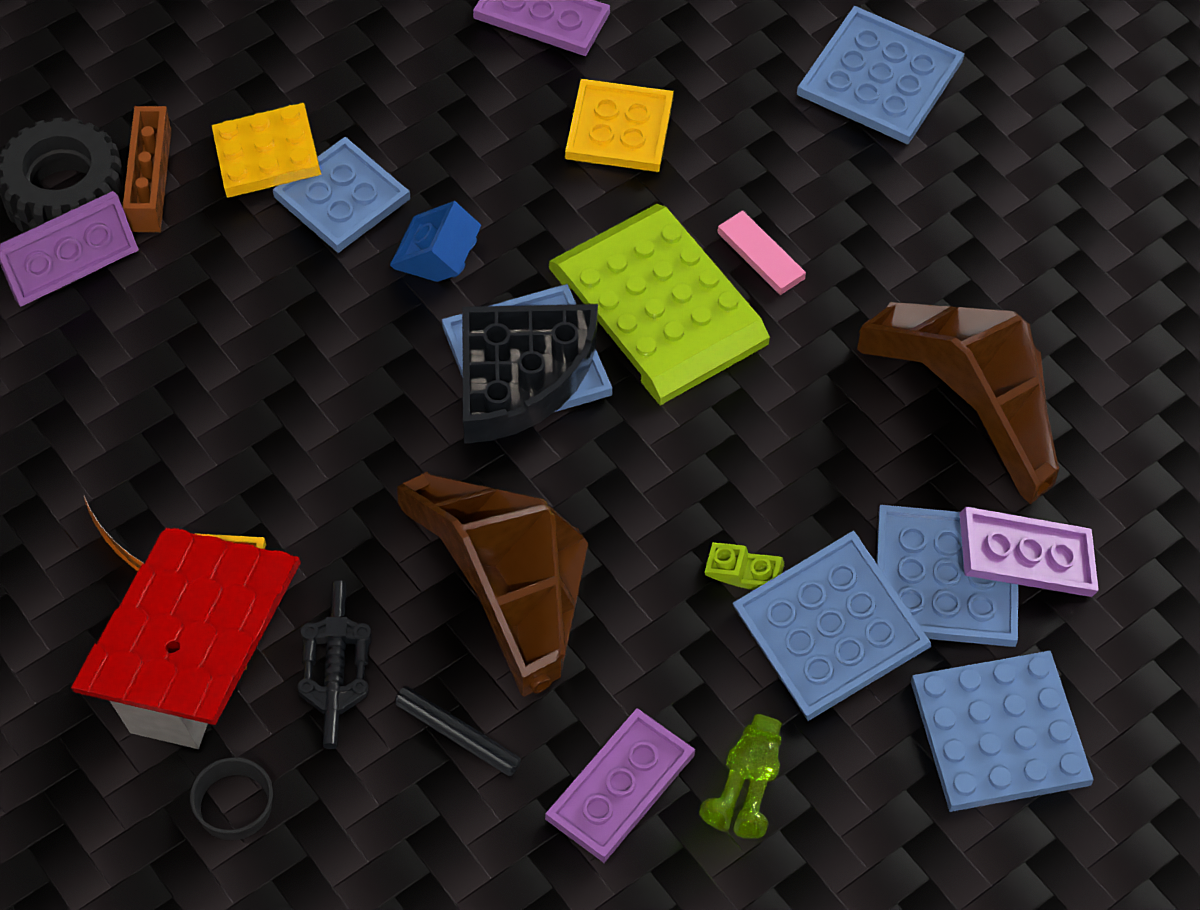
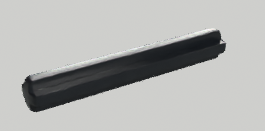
M404 686L396 695L395 703L397 706L507 776L514 775L521 764L519 756L416 691Z

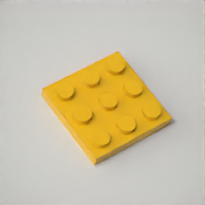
M581 79L567 141L565 159L659 172L674 91Z
M304 103L289 105L212 125L227 198L321 175Z

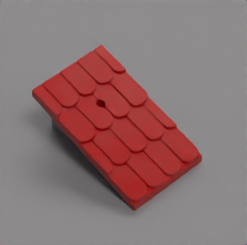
M166 528L159 535L145 564L142 563L119 608L114 611L98 643H95L71 688L75 693L109 700L132 734L199 749L207 724L216 725L301 564L300 558L283 551H270L256 548L247 543H233L215 536H202L189 533L183 529Z

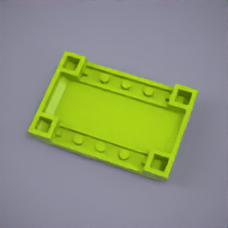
M655 204L549 261V269L562 285L568 284L569 289H572L584 304H598L597 321L640 372L641 383L659 405L668 402L769 345L770 336L761 317L665 206Z

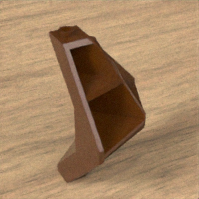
M890 302L883 311L861 326L857 350L861 353L922 362L977 411L1016 488L1027 502L1032 504L1054 486L1060 467L1057 462L1047 412L1041 352L1034 345L1030 324L1015 311Z
M428 471L397 486L398 503L405 515L441 538L479 596L522 696L525 697L532 692L540 693L546 690L553 681L561 678L584 569L588 542L579 529L573 527L542 498L430 475Z

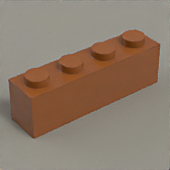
M134 106L123 210L132 232H161L171 139V127L166 106Z

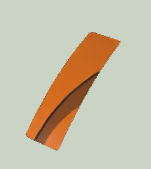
M84 496L92 520L105 541L123 560L138 571L143 562L129 554L111 538L90 510Z

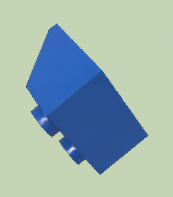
M456 201L415 215L390 266L395 270L436 282L457 277L464 270L466 257L477 242L476 236L481 224Z

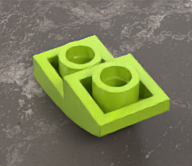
M712 542L705 575L730 585L755 590L782 574L784 561L783 557L750 554L747 547L743 545Z

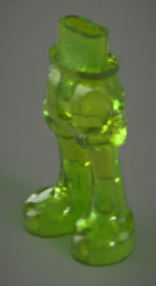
M756 714L752 724L745 727L742 737L737 745L730 749L727 756V766L730 768V772L720 798H708L701 804L699 814L707 824L723 832L729 830L734 808L745 779H750L743 808L739 811L734 824V833L742 838H761L765 835L769 823L767 818L760 813V805L767 783L777 777L781 766L778 754L782 739L779 735L782 723L779 720Z

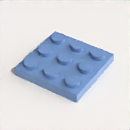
M346 137L317 157L321 175L278 185L273 189L274 198L337 253L410 200V191Z

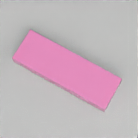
M744 211L739 212L718 226V234L780 295L805 279L806 272Z

